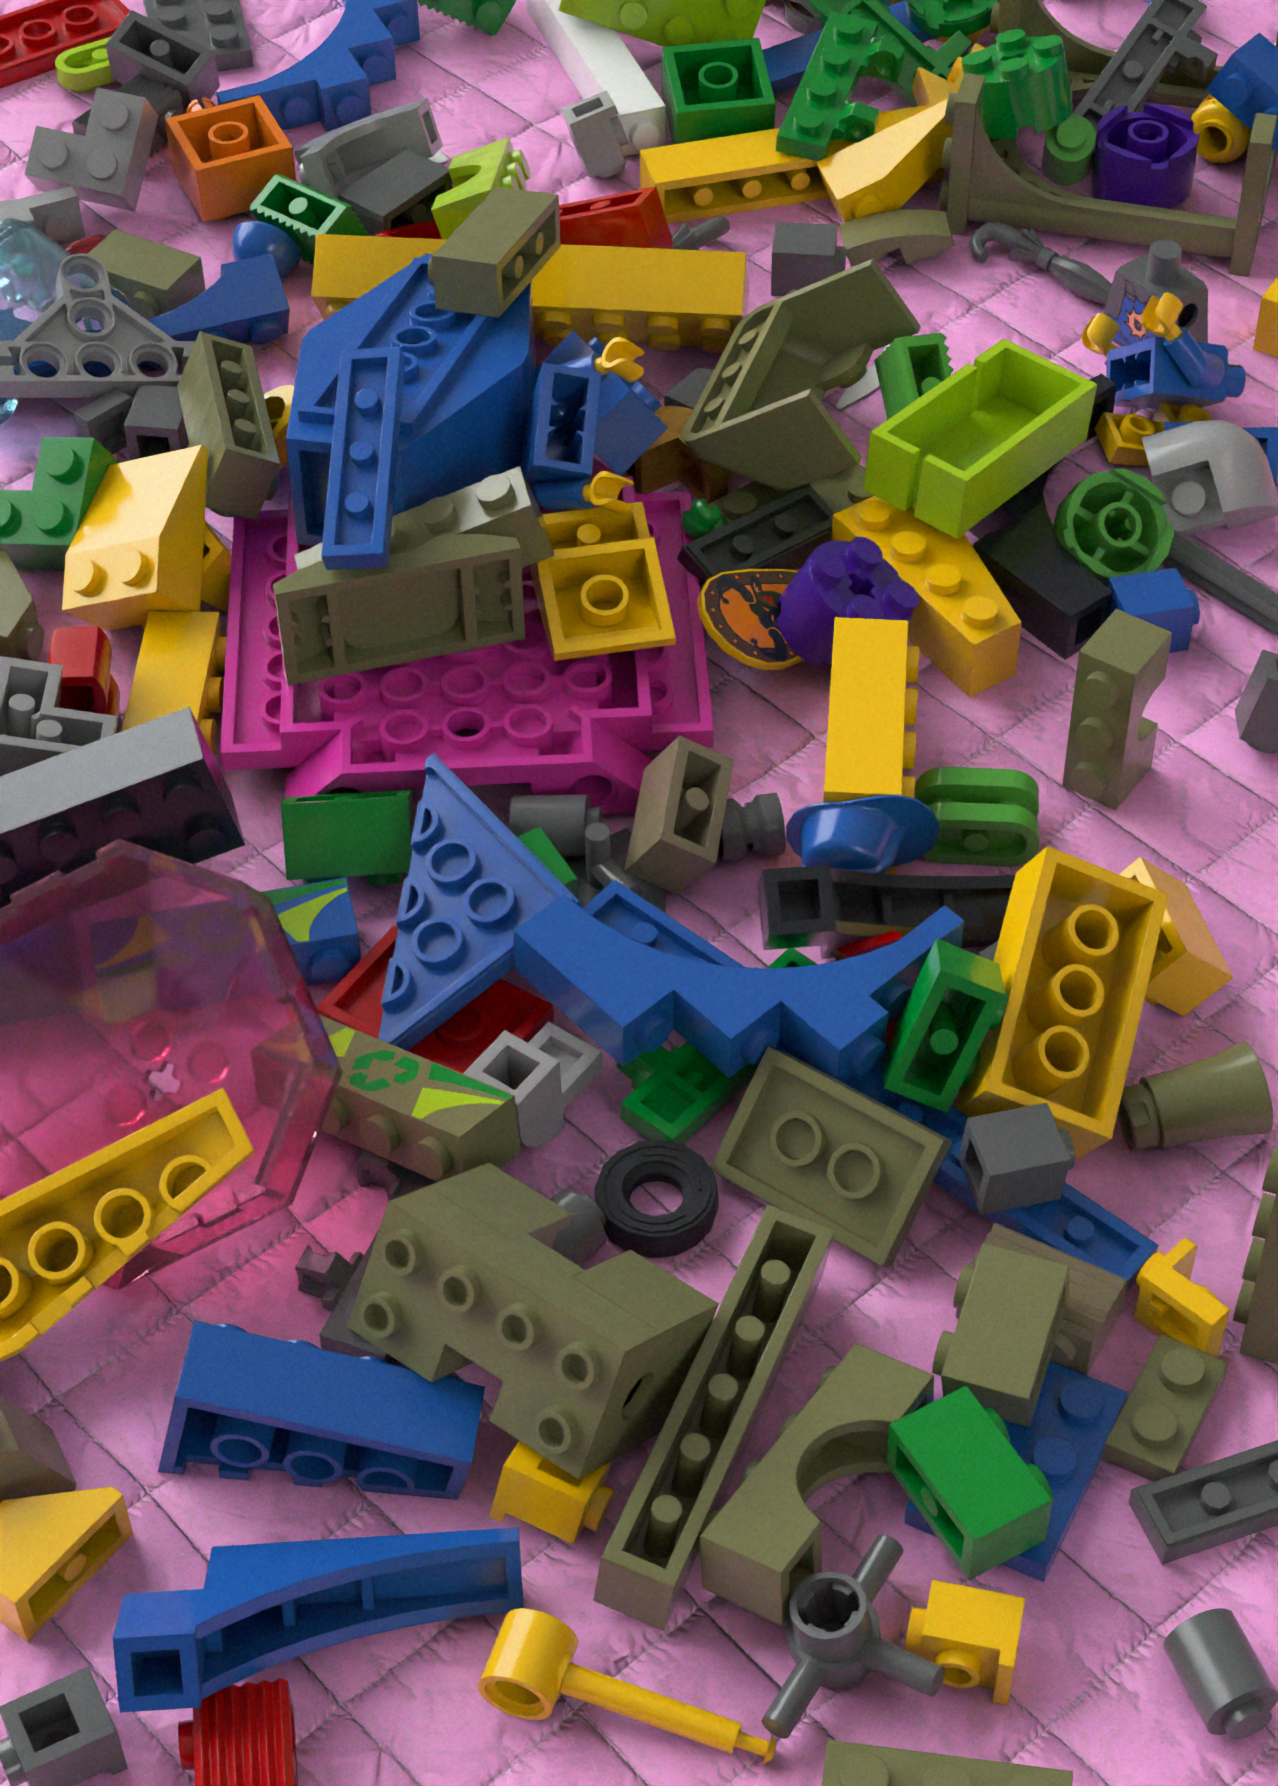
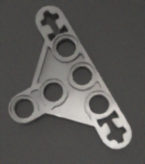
M82 253L72 254L64 258L60 264L56 281L58 300L14 341H0V398L101 397L115 388H119L130 397H135L140 384L177 387L182 376L176 374L177 363L180 364L179 373H183L195 341H175L114 297L111 293L105 265L99 259ZM76 273L85 274L95 281L96 286L90 289H81L72 285L67 277ZM81 317H91L98 320L104 329L97 333L85 332L76 325L75 320ZM35 361H44L51 364L57 370V374L48 378L39 377L29 370L28 365ZM89 361L102 362L110 368L112 374L102 378L94 377L84 370L83 364ZM143 361L155 362L164 369L166 374L156 378L148 377L138 369L137 364ZM11 363L18 364L16 375L12 374L14 365H11Z

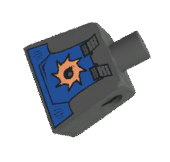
M1170 240L1155 241L1150 245L1149 253L1120 266L1115 272L1103 314L1113 319L1119 325L1120 329L1112 341L1120 347L1153 337L1165 338V336L1156 335L1145 329L1141 323V317L1151 296L1154 295L1160 300L1163 294L1167 292L1178 297L1183 304V309L1175 324L1179 328L1186 327L1196 342L1208 343V288L1204 281L1180 266L1182 248L1178 243Z

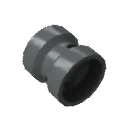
M777 793L756 795L751 802L745 803L744 807H741V804L733 798L727 799L718 848L721 862L741 860L746 854L747 848H750L752 852L758 851L764 856L785 853L784 817Z

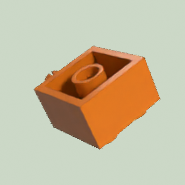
M260 95L218 106L211 99L204 97L202 98V103L206 109H202L198 100L195 99L188 105L186 114L165 119L172 170L203 222L225 220L234 214L250 211L251 203L276 174H281L296 181L293 147Z

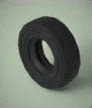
M664 1140L637 1142L617 1151L603 1165L594 1189L595 1202L600 1206L606 1218L604 1229L609 1240L625 1251L631 1249L641 1256L650 1258L675 1256L697 1246L711 1231L719 1208L716 1177L705 1159L685 1145ZM661 1181L672 1184L683 1195L681 1205L674 1212L667 1215L652 1216L643 1214L636 1210L630 1202L632 1192L638 1186L647 1182Z

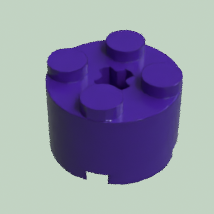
M1144 103L1143 112L1127 113L1128 105L1117 107L1107 112L1100 119L1097 128L1091 179L1092 197L1166 209L1173 208L1184 202L1192 190L1199 134H1195L1193 131L1194 122L1191 118L1175 108Z
M862 536L855 537L851 542L829 541L819 545L779 596L777 605L781 603L782 612L777 617V623L782 636L793 651L807 663L819 668L823 662L832 665L835 617L905 620L909 623L913 610L919 604V596L916 590L907 582L902 581L898 576V572L883 559L882 551L874 541Z

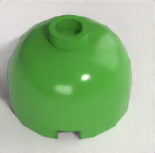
M1125 468L1098 472L1077 483L1059 504L1053 524L1059 543L1088 572L1107 587L1109 578L1156 571L1168 556L1174 536L1173 521L1167 523V514L1163 508V505L1167 502L1162 492L1145 476Z

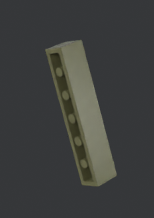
M767 1205L600 1561L593 1601L660 1630H665L699 1554L696 1543L706 1517L712 1510L719 1509L822 1279L834 1230L772 1205Z

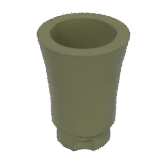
M1242 1041L1193 1063L1141 1077L1139 1083L1123 1088L1117 1114L1123 1137L1132 1152L1154 1147L1164 1150L1192 1142L1228 1136L1268 1134L1273 1127V1109L1266 1077L1256 1053L1246 1041Z

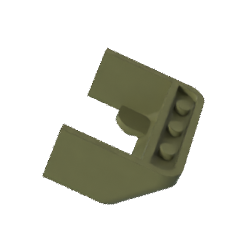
M870 259L763 304L745 316L735 328L682 431L681 438L695 457L780 492L795 491L807 484L811 485L816 480L857 466L862 457L821 401L827 390L838 386L843 389L848 388L860 381L867 372L866 365L874 350L889 345V343L894 342L893 339L917 334L921 326L874 259Z

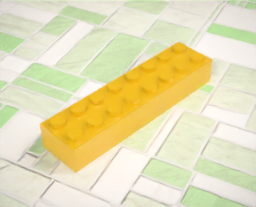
M316 234L311 297L323 319L326 320L408 266L415 257L420 258L426 253L433 254L447 239ZM561 244V247L532 279L535 338L543 339V342L548 345L558 346L574 330L584 341H590L595 336L605 347L613 338L622 337L632 343H649L651 349L658 351H676L680 349V345L702 346V350L709 353L722 354L735 328L747 316L749 279L746 252Z

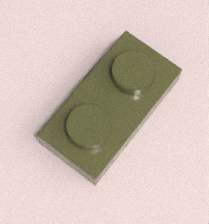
M1160 1334L1108 1435L1102 1459L1153 1482L1179 1473L1224 1382L1229 1362Z

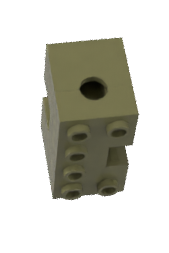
M486 1163L388 1201L347 1324L349 1329L431 1383L473 1362L502 1380L503 1383L489 1421L577 1479L586 1476L660 1434L711 1326L719 1303L631 1249L587 1270L578 1266L552 1249L558 1231L569 1227L573 1214L491 1163Z

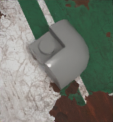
M1224 420L1195 421L1142 438L1154 484L1162 492L1167 502L1163 505L1167 514V523L1173 521V529L1184 536H1190L1226 525L1227 529L1231 530L1278 516V493L1268 458L1258 440L1242 427Z

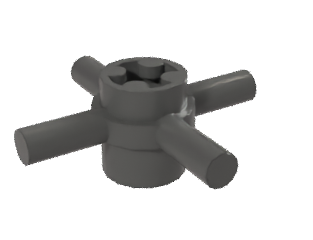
M885 1534L878 1535L852 1577L836 1571L818 1572L805 1578L793 1591L789 1601L790 1616L783 1625L775 1623L726 1599L727 1603L787 1630L788 1646L796 1666L761 1721L763 1726L773 1735L783 1739L789 1738L820 1686L833 1690L850 1688L862 1682L872 1670L930 1697L935 1696L944 1680V1667L881 1639L878 1615L871 1604L903 1555V1547L894 1538Z

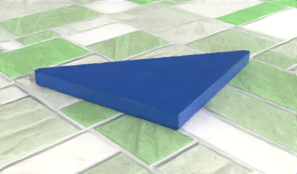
M434 753L427 757L424 769L427 775L422 800L418 801L410 844L413 851L408 878L404 879L396 920L398 927L394 955L391 959L389 958L381 1001L383 1015L378 1039L406 1051L515 968L513 929L563 893L582 908L580 901Z

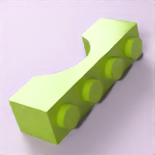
M509 137L453 156L448 171L455 188L436 196L431 208L442 239H448L454 230L470 216L475 208L496 187L527 191L526 180L531 178L529 165L521 149L514 151Z

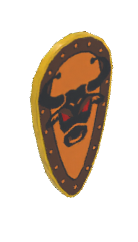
M742 569L721 572L708 579L697 598L699 617L708 635L724 652L741 663L757 669L782 670L804 661L785 641L777 623V617L782 612L781 603L777 605L779 596L798 573V570Z

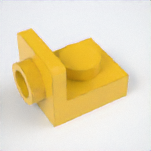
M1184 1237L1167 1254L1162 1251L1154 1253L1141 1268L1136 1278V1286L1140 1288L1134 1319L1158 1337L1160 1334H1163L1216 1356L1220 1352L1230 1309L1219 1302L1217 1297L1208 1288L1190 1281L1198 1246Z

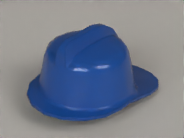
M878 795L842 802L810 804L794 812L786 825V840L793 852L802 858V867L830 865V868L884 874L890 867L917 860L931 850L939 837V821L933 810L917 799L902 795Z

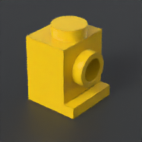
M518 1441L503 1465L489 1517L503 1523L509 1514L574 1544L583 1527L598 1532L609 1512L615 1496V1490L605 1486L612 1461L577 1479L521 1441Z
M932 1580L927 1610L916 1607L911 1608L904 1649L944 1667L945 1675L942 1683L957 1688H970L976 1685L994 1688L993 1703L1008 1706L1025 1598Z

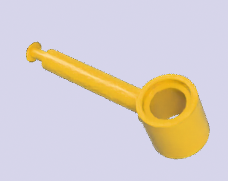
M520 1608L511 1610L506 1614L478 1683L479 1693L489 1704L508 1715L520 1719L538 1721L548 1718L552 1714L556 1701L559 1700L561 1694H565L730 1754L733 1753L735 1747L763 1756V1764L773 1759L777 1747L773 1734L770 1741L741 1732L742 1723L572 1663L578 1646L576 1634L561 1620L538 1610Z

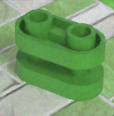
M936 767L924 772L917 779L914 799L930 807L939 821V837L931 850L921 856L924 859L942 864L1017 866L1028 862L1038 852L1039 822L1037 816L1039 813V787L1037 782L1027 773L1013 769Z

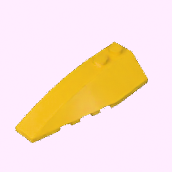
M224 1088L179 1109L0 1201V1363L23 1352L256 1153Z

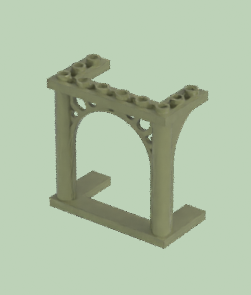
M1000 0V3H994L990 33L998 35L1004 31L1022 29L1025 31L1026 37L1061 36L1072 90V99L1085 97L1116 53L1115 51L1094 46L1073 35L1051 15L1042 0ZM1277 33V40H1276V47H1277V48H1278V33ZM1216 66L1205 83L1185 75L1179 67L1174 75L1167 71L1145 102L1197 109L1210 95L1206 89L1223 66ZM965 73L958 93L950 92L945 111V124L953 125L952 138H946L942 155V168L949 169V181H943L939 198V211L947 212L952 234L965 236L970 221L981 223L1003 222L1016 228L1030 230L1033 228L1037 231L1150 247L1153 242L1158 240H1170L1178 243L1182 248V252L1230 258L1229 274L1244 277L1250 276L1277 157V152L1272 149L1277 115L1256 113L1248 146L1238 217L1236 219L1096 199L1074 194L1056 187L1039 177L1025 164L1017 149V138L994 139L987 136L982 122L985 76ZM1021 128L1017 129V134H1019Z

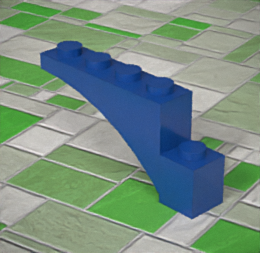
M519 1527L212 1547L204 1589L124 1594L113 1635L119 1711L123 1713L200 1708L202 1700L217 1691L267 1668L316 1650L364 1636L414 1625L471 1616L503 1614L514 1609L524 1608Z

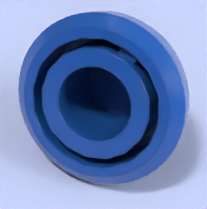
M260 221L243 222L234 229L232 236L234 261L272 253L280 280L290 275L298 266L302 258V251L295 239L282 229Z

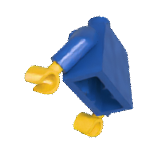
M1169 292L1164 293L1160 300L1154 295L1151 296L1141 317V323L1145 329L1156 335L1165 336V338L1153 337L1118 348L1112 343V340L1120 327L1113 319L1103 313L1092 317L1081 335L1082 344L1087 349L1100 355L1103 354L1107 358L1104 362L1107 367L1106 377L1117 384L1114 403L1116 407L1158 409L1160 403L1178 406L1195 405L1202 408L1222 403L1226 397L1237 398L1242 394L1246 382V373L1242 365L1228 364V350L1224 345L1196 342L1186 327L1179 328L1175 324L1183 309V304L1178 297Z
M616 337L607 344L602 357L598 353H592L561 365L543 362L525 416L520 468L538 505L550 511L590 509L595 505L618 514H625L631 509V504L617 500L624 486L634 485L632 480L608 471L599 472L592 481L589 479L592 476L600 382L605 381L609 372L630 383L637 381L644 373V368L635 363L634 360L644 355L645 350L622 337Z

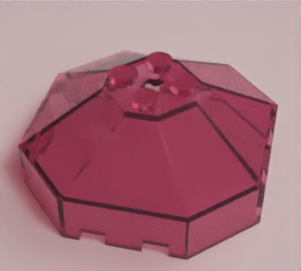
M118 839L95 851L97 860L68 875L59 870L10 895L12 903L0 909V1201L221 1088L226 1090L256 1153L102 1284L115 1290H121L292 1205L343 1073L271 898L241 880ZM167 1064L174 1065L172 1077L180 1081L179 1089L176 1094L165 1092L161 1101H156L154 1099L156 1088L148 1084L149 1076L152 1071L163 1073Z

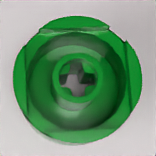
M1022 29L1008 30L996 36V44L981 51L970 53L962 58L964 74L985 76L982 122L989 138H1018V128L1032 125L1034 133L1037 134L1057 126L1071 115L1073 110L1072 90L1061 36L1026 37L1025 31Z

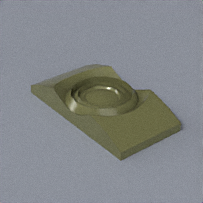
M440 533L408 552L389 554L388 567L327 570L323 560H320L295 571L273 584L284 672L288 685L525 639L521 547L518 539L514 537L489 534Z

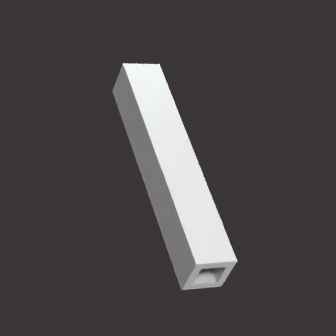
M526 0L527 12L582 99H587L607 90L619 113L617 116L628 140V144L620 147L623 156L640 154L639 150L666 146V105L617 31L558 11L561 0Z

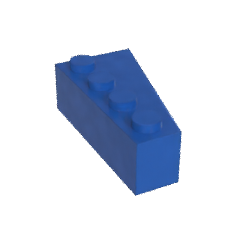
M194 1320L173 1402L158 1472L184 1475L187 1462L219 1465L218 1472L220 1478L249 1481L252 1468L287 1471L292 1475L294 1485L321 1488L323 1484L334 1482L341 1476L354 1477L361 1490L366 1492L458 1500L472 1464L485 1386L464 1382L452 1374H448L431 1383L411 1369L393 1366L386 1360L378 1357L364 1356L358 1358L323 1350L313 1343L303 1340L283 1341L248 1333L243 1328L233 1324L219 1323L213 1325Z

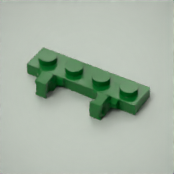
M801 0V5L824 26L831 11L853 14L863 19L878 22L877 39H884L905 47L903 68L897 83L887 80L883 81L911 107L917 106L912 91L917 68H923L947 80L958 56L963 58L970 54L969 48L973 45V42L958 30L937 51L930 45L925 46L890 14L891 9L887 4L891 0Z
M831 11L777 134L776 151L820 161L827 157L833 140H849L858 143L876 134L879 123V109L857 101L853 103L851 97L860 77L870 76L897 83L903 68L905 47L884 39H877L878 22L863 19L853 14Z
M788 948L767 968L802 967L816 965L817 963L796 949ZM686 1042L680 1048L675 1046L670 1052L662 1046L651 1053L643 1052L624 1067L617 1062L616 1067L632 1080L633 1084L631 1086L634 1089L621 1102L620 1119L651 1141L664 1140L683 1145L752 1080L759 1063L755 1065L747 1064L729 1079L689 1042Z

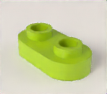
M111 37L66 50L58 55L55 60L59 84L75 93H88L98 86L114 82L105 46Z

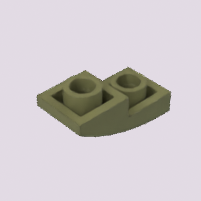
M929 209L893 210L871 214L839 224L843 246L847 247V258L851 267L870 259L880 260L890 251L900 248L906 264H909L919 259L927 260L934 258L942 253L943 250L955 246L945 211Z

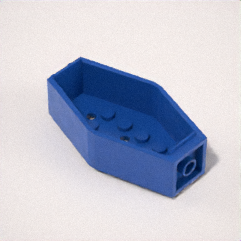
M426 253L420 258L415 257L408 266L309 330L301 341L286 435L297 544L315 546L323 541L341 350L401 346L406 361L393 516L425 504L433 498L443 497L481 482L489 476L498 475L520 466L525 416L536 380L532 280L500 317L436 309L434 286H431L428 281V264L432 254Z

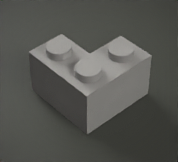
M96 87L85 136L36 126L24 175L39 191L48 192L72 185L79 200L135 212L158 114L145 97Z
M0 656V776L116 734L118 716L60 708L63 665Z

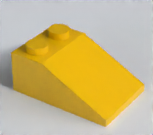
M199 445L109 465L65 556L62 611L92 625L99 626L105 631L146 624L149 611L200 612L208 448Z

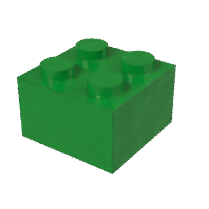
M759 38L662 47V97L666 105V115L673 145L774 129L776 103Z

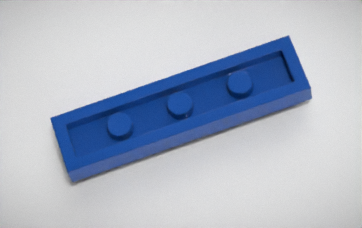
M401 346L341 350L321 558L327 570L388 567L406 363Z

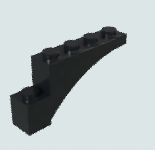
M830 865L764 869L757 885L763 950L820 946L821 959L836 958L834 949L893 930L906 936L944 905L964 920L961 948L991 946L999 940L1015 875H896L830 868Z

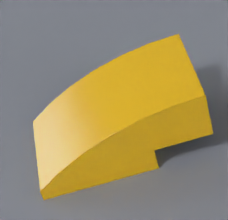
M643 502L629 503L632 505L631 509L625 514H618L601 507L542 514L555 556L529 566L544 630L554 661L675 645L676 636L654 537H650Z

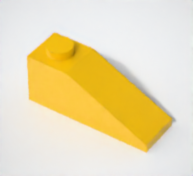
M947 100L816 162L828 198L843 223L875 213L899 210L942 166L945 140L947 137L952 138L953 125L945 124Z

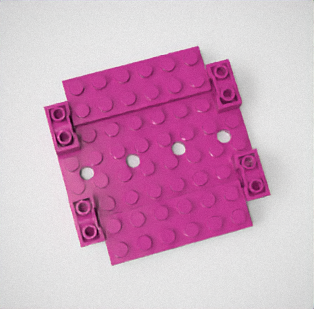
M593 458L592 476L589 480L592 481L601 471L616 474L599 460ZM633 476L625 477L633 481ZM626 485L620 490L617 500L626 503L643 502L650 537H654L676 636L675 645L554 661L544 630L530 566L522 568L525 639L476 648L468 652H456L288 685L285 678L273 584L297 571L295 554L311 549L314 546L297 544L292 491H289L288 509L260 510L256 520L236 515L233 520L220 747L223 770L296 767L286 776L285 798L289 796L424 788L427 775L424 769L426 758L434 753L466 786L531 783V795L589 794L592 807H602L603 814L636 812L644 768L653 761V759L641 751L665 750L679 735L707 748L714 747L704 627L699 617L697 603L700 593L699 579L688 572L677 560L682 546L694 541L681 527L683 512L685 510L690 511L691 508L690 492L634 494V485ZM538 505V507H539V509H540V511H541L542 514L565 512V511H550V510L544 509V508H542L540 505ZM462 729L480 731L478 734L470 737L454 735L455 732Z

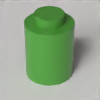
M1071 114L1062 123L1046 130L1041 165L1046 177L1055 184L1063 186L1077 184L1090 171L1096 143V133L1094 127L1086 118Z

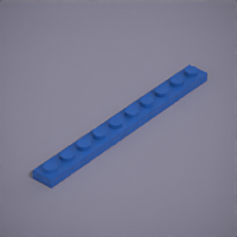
M615 879L583 907L587 913L603 924L628 938L656 950L695 961L723 966L744 967ZM778 1041L776 1047L798 1058L785 1045ZM881 1061L868 1074L864 1076L856 1074L845 1084L952 1141L933 1182L979 1213L958 1159L966 1121L969 1117L953 1106L946 1113L884 1089ZM1066 1182L1059 1200L983 1215L993 1223L1001 1224L1127 1279L1125 1293L1136 1282L1141 1268L1157 1252L1159 1246Z

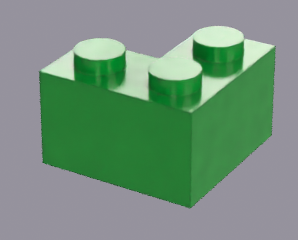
M42 437L32 490H0V549L7 552L16 569L65 570L66 553L109 465L120 463L95 438Z

